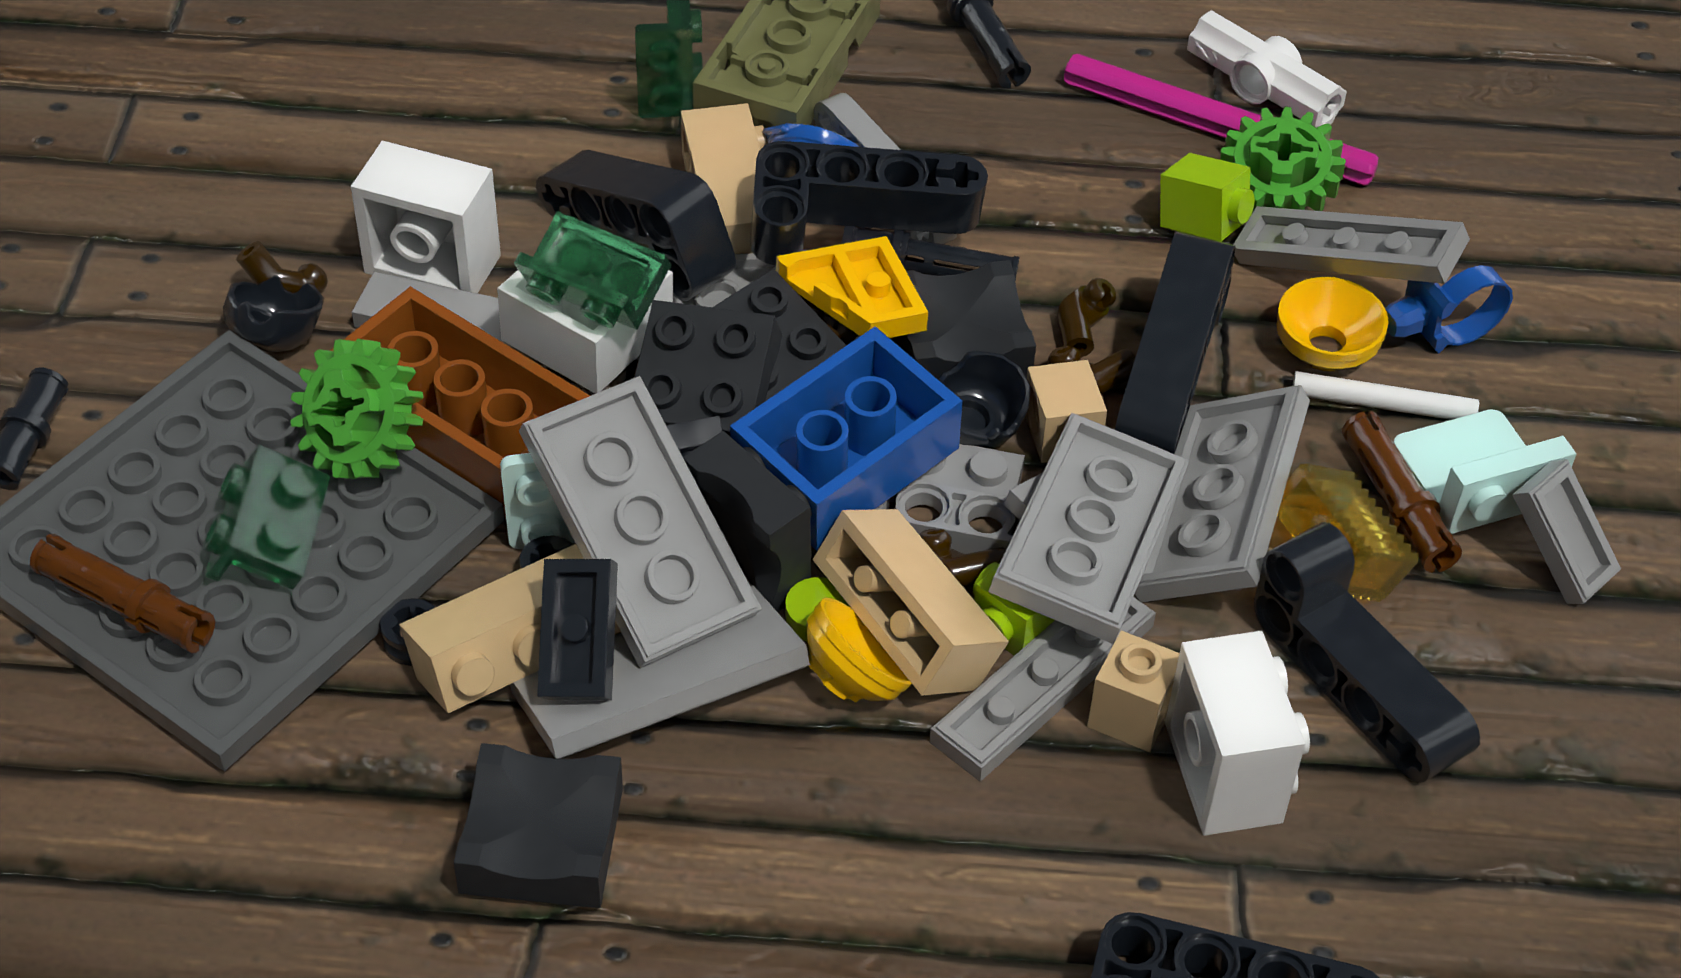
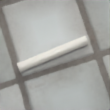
M1295 371L1292 385H1301L1308 398L1449 420L1478 413L1479 399Z

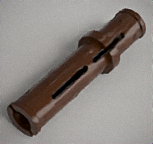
M1369 411L1368 415L1365 412H1360L1352 416L1342 428L1343 437L1356 453L1378 493L1386 502L1390 510L1388 518L1393 528L1399 534L1405 535L1407 540H1409L1423 568L1427 572L1433 573L1435 568L1438 572L1451 568L1461 558L1462 549L1439 515L1441 510L1439 502L1432 493L1424 491L1422 486H1420L1409 465L1387 434L1385 427L1375 412Z
M56 534L46 535L47 543L41 539L34 547L30 557V567L33 572L56 581L96 604L120 614V616L126 618L125 623L130 628L140 633H149L151 631L172 641V643L190 653H197L200 651L199 645L205 647L211 639L215 629L214 615L176 598V596L170 593V587L156 579L143 580L137 578L104 559L72 545V543Z

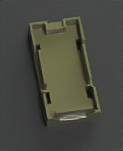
M750 0L694 80L693 108L702 109L748 103L754 126L763 125L765 129L786 123L810 125L814 120L815 104L829 97L848 67V52L852 42L854 46L860 47L880 16V0ZM728 60V68L725 70L726 62Z

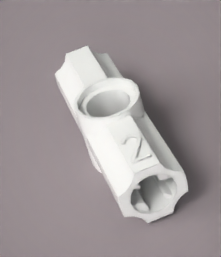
M1212 10L1199 19L1197 26L1189 35L1187 50L1229 75L1235 92L1248 103L1261 104L1269 99L1282 108H1285V106L1291 107L1293 114L1300 119L1307 112H1311L1314 114L1312 126L1315 128L1327 123L1331 125L1339 110L1344 106L1347 91L1303 65L1300 53L1294 44L1286 38L1272 36L1264 42Z

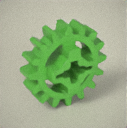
M1285 106L1281 117H1273L1268 108L1261 109L1259 122L1244 116L1241 118L1239 131L1229 130L1227 132L1225 147L1221 148L1220 160L1251 167L1250 190L1253 191L1255 197L1252 213L1257 206L1305 210V207L1309 206L1315 211H1323L1326 197L1336 198L1340 180L1343 179L1346 159L1341 158L1342 140H1330L1332 126L1329 123L1315 128L1312 126L1313 113L1307 112L1299 120L1293 118L1291 107Z
M358 338L356 341L338 339L334 341L333 351L318 349L314 352L318 365L317 370L301 368L299 375L307 384L305 392H294L291 395L292 401L302 405V414L291 419V426L305 428L306 435L302 438L298 447L300 451L317 452L313 462V466L316 469L332 470L333 477L375 479L379 478L380 468L396 469L400 466L395 452L396 449L413 450L415 444L407 435L409 426H422L423 418L411 413L412 404L419 402L424 397L423 392L408 389L407 383L412 380L416 371L413 367L397 365L401 354L397 349L383 348L378 341Z

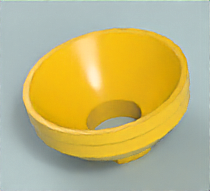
M1316 277L1294 284L1280 299L1277 312V331L1282 343L1297 358L1312 365L1313 368L1323 371L1352 368L1369 361L1380 349L1388 328L1387 311L1382 302L1372 292L1352 281L1336 277ZM1319 336H1327L1338 341L1343 348L1336 352L1320 350L1314 347L1310 340Z
M826 597L814 607V611L807 619V644L810 663L808 666L818 675L831 692L843 700L850 699L857 703L860 699L868 701L894 700L909 688L912 683L851 607L838 600Z

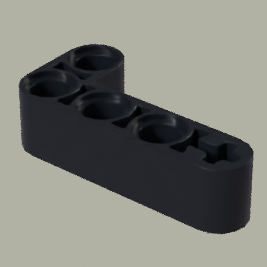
M791 141L769 143L759 150L756 158L750 236L751 251L762 262L776 266L777 256L803 251L806 223L945 234L967 233L973 230L980 221L988 181L987 170L978 160L958 154Z
M582 150L536 180V189L542 205L556 220L567 224L577 220L598 232L647 244L653 261L673 272V295L681 301H689L736 269L735 252L717 200L708 184L696 174L592 150Z
M1178 231L1175 232L1121 403L1115 426L1116 431L1170 453H1175L1187 413L1192 403L1214 326L1219 325L1224 311L1232 278L1236 245Z
M1327 522L1318 523L1266 553L1254 597L1256 617L1266 634L1405 776L1418 783L1426 782L1479 747L1480 733L1478 726L1466 707L1348 592L1355 564L1352 548L1347 538L1334 525Z
M1134 912L1115 915L1106 923L1101 933L1091 978H1194L1191 975L1192 973H1201L1211 978H1380L1373 971L1358 965ZM1119 956H1132L1139 959L1142 963H1127L1121 960Z

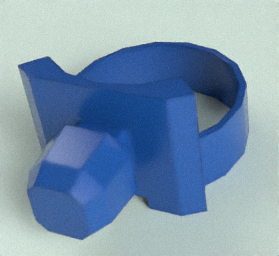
M1485 265L1467 268L1454 275L1443 286L1433 282L1408 280L1405 296L1390 303L1385 308L1388 316L1387 331L1392 337H1406L1420 332L1438 353L1447 345L1459 346L1471 343L1487 334L1505 316L1513 300L1512 289L1491 266ZM1494 285L1489 297L1470 316L1457 323L1441 326L1442 320L1449 317L1454 309L1469 295L1484 287Z

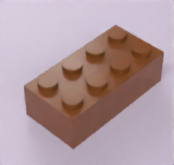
M411 286L343 339L356 341L358 338L378 341L381 343V347L397 349L401 353L397 365L413 367L416 371L412 380L407 383L408 389L421 391L424 397L419 402L412 404L411 413L423 418L422 426H409L407 435L415 444L414 448L501 502L504 508L505 519L506 513L500 462L509 455L529 453L519 433L522 424L590 396Z

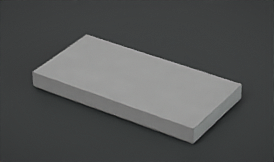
M640 376L522 424L519 433L583 558L612 559L618 563L615 621L639 668L749 619L762 609Z
M1301 385L1190 405L1174 453L1189 460V464L1135 592L1140 602L1255 587L1258 585L1263 560L1268 550L1310 402Z
M1071 413L994 575L989 593L1114 644L1189 464V460Z
M753 585L750 587L762 608L755 616L642 668H639L623 634L615 635L612 700H544L537 697L538 671L510 684L512 694L555 759H561L805 668L810 663L807 645Z

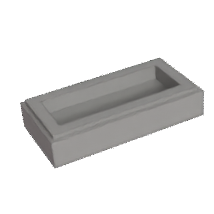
M1568 459L1550 461L1512 494L1567 604H1584L1621 570Z

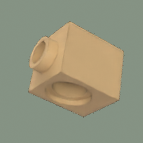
M1088 360L1028 367L1027 380L1031 385L1029 409L1025 417L1041 463L1049 461L1071 413L1105 426L1107 409Z
M1121 630L1095 679L1087 727L1150 752L1166 721L1180 653Z

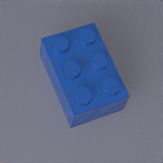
M873 327L730 425V437L742 448L749 447L761 457L767 470L786 486L793 485L802 492L812 512L810 517L811 546L818 551L842 510L876 509L959 449L963 401L877 327Z

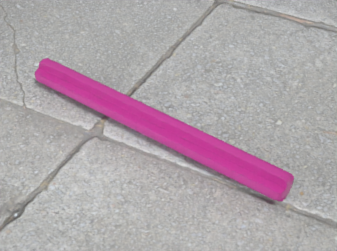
M1073 54L1065 68L1064 82L1067 85L1225 139L1229 130L1239 131L1242 117L1247 116L1255 122L1260 121L1259 114L1081 54ZM1343 143L1341 158L1346 159L1343 179L1362 186L1369 185L1375 176L1379 157L1374 153Z

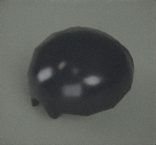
M274 275L258 285L247 281L233 283L229 287L223 305L224 320L230 331L258 349L266 352H284L293 350L306 343L316 326L325 298L310 283L302 285L297 292L287 291L283 287L278 275Z
M977 350L967 352L956 366L948 372H943L938 379L963 401L959 442L962 445L996 448L1004 444L1017 432L1029 409L1031 385L1021 367L1000 353Z

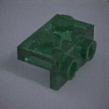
M666 0L667 23L638 24L635 26L638 114L641 118L681 116V111L694 109L693 82L703 69L702 52H692V43H702L701 9H690L689 0Z
M558 211L534 256L519 252L514 261V265L527 281L526 290L535 297L552 305H559L561 300L564 299L580 306V312L599 325L614 328L616 322H619L635 330H638L671 267V263L666 255Z
M259 444L243 466L233 463L222 482L218 494V499L227 502L224 513L216 515L203 543V550L211 553L205 577L218 582L232 564L293 590L304 577L330 475Z

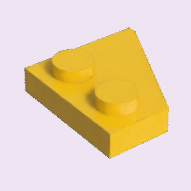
M887 236L776 257V271L799 295L859 336L873 327H877L888 338L927 331L928 310Z

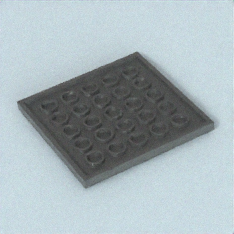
M230 330L226 331L0 506V609L223 771H226L381 632L380 620L382 616L396 603L403 599H418L505 521L504 508L501 502L416 448H413V450L396 449L395 452L400 466L396 469L380 468L379 478L375 479L333 477L332 470L316 469L313 466V462L317 452L300 451L298 444L306 435L305 428L291 426V419L302 414V405L292 401L291 395L294 392H305L307 384L298 373ZM56 534L72 543V545L104 559L137 578L143 580L156 579L170 587V593L176 596V598L214 615L215 629L211 639L205 647L199 645L200 651L190 653L172 643V641L151 631L149 633H140L130 628L125 623L126 618L120 616V614L96 604L56 581L33 572L30 567V557L34 547L41 539L47 543L46 535Z

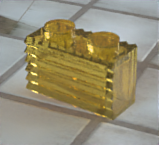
M1300 464L1287 480L1277 515L1293 537L1321 522L1330 523L1338 528L1347 538L1355 559L1354 571L1348 592L1355 599L1358 597L1361 600L1367 598L1369 601L1375 599L1377 602L1385 599L1418 563V553L1411 552V544L1404 543V535L1396 534L1397 526L1389 525L1390 517L1382 516L1383 508L1375 506L1376 499L1368 498L1369 490L1361 489L1362 481L1354 480L1355 472L1313 464Z

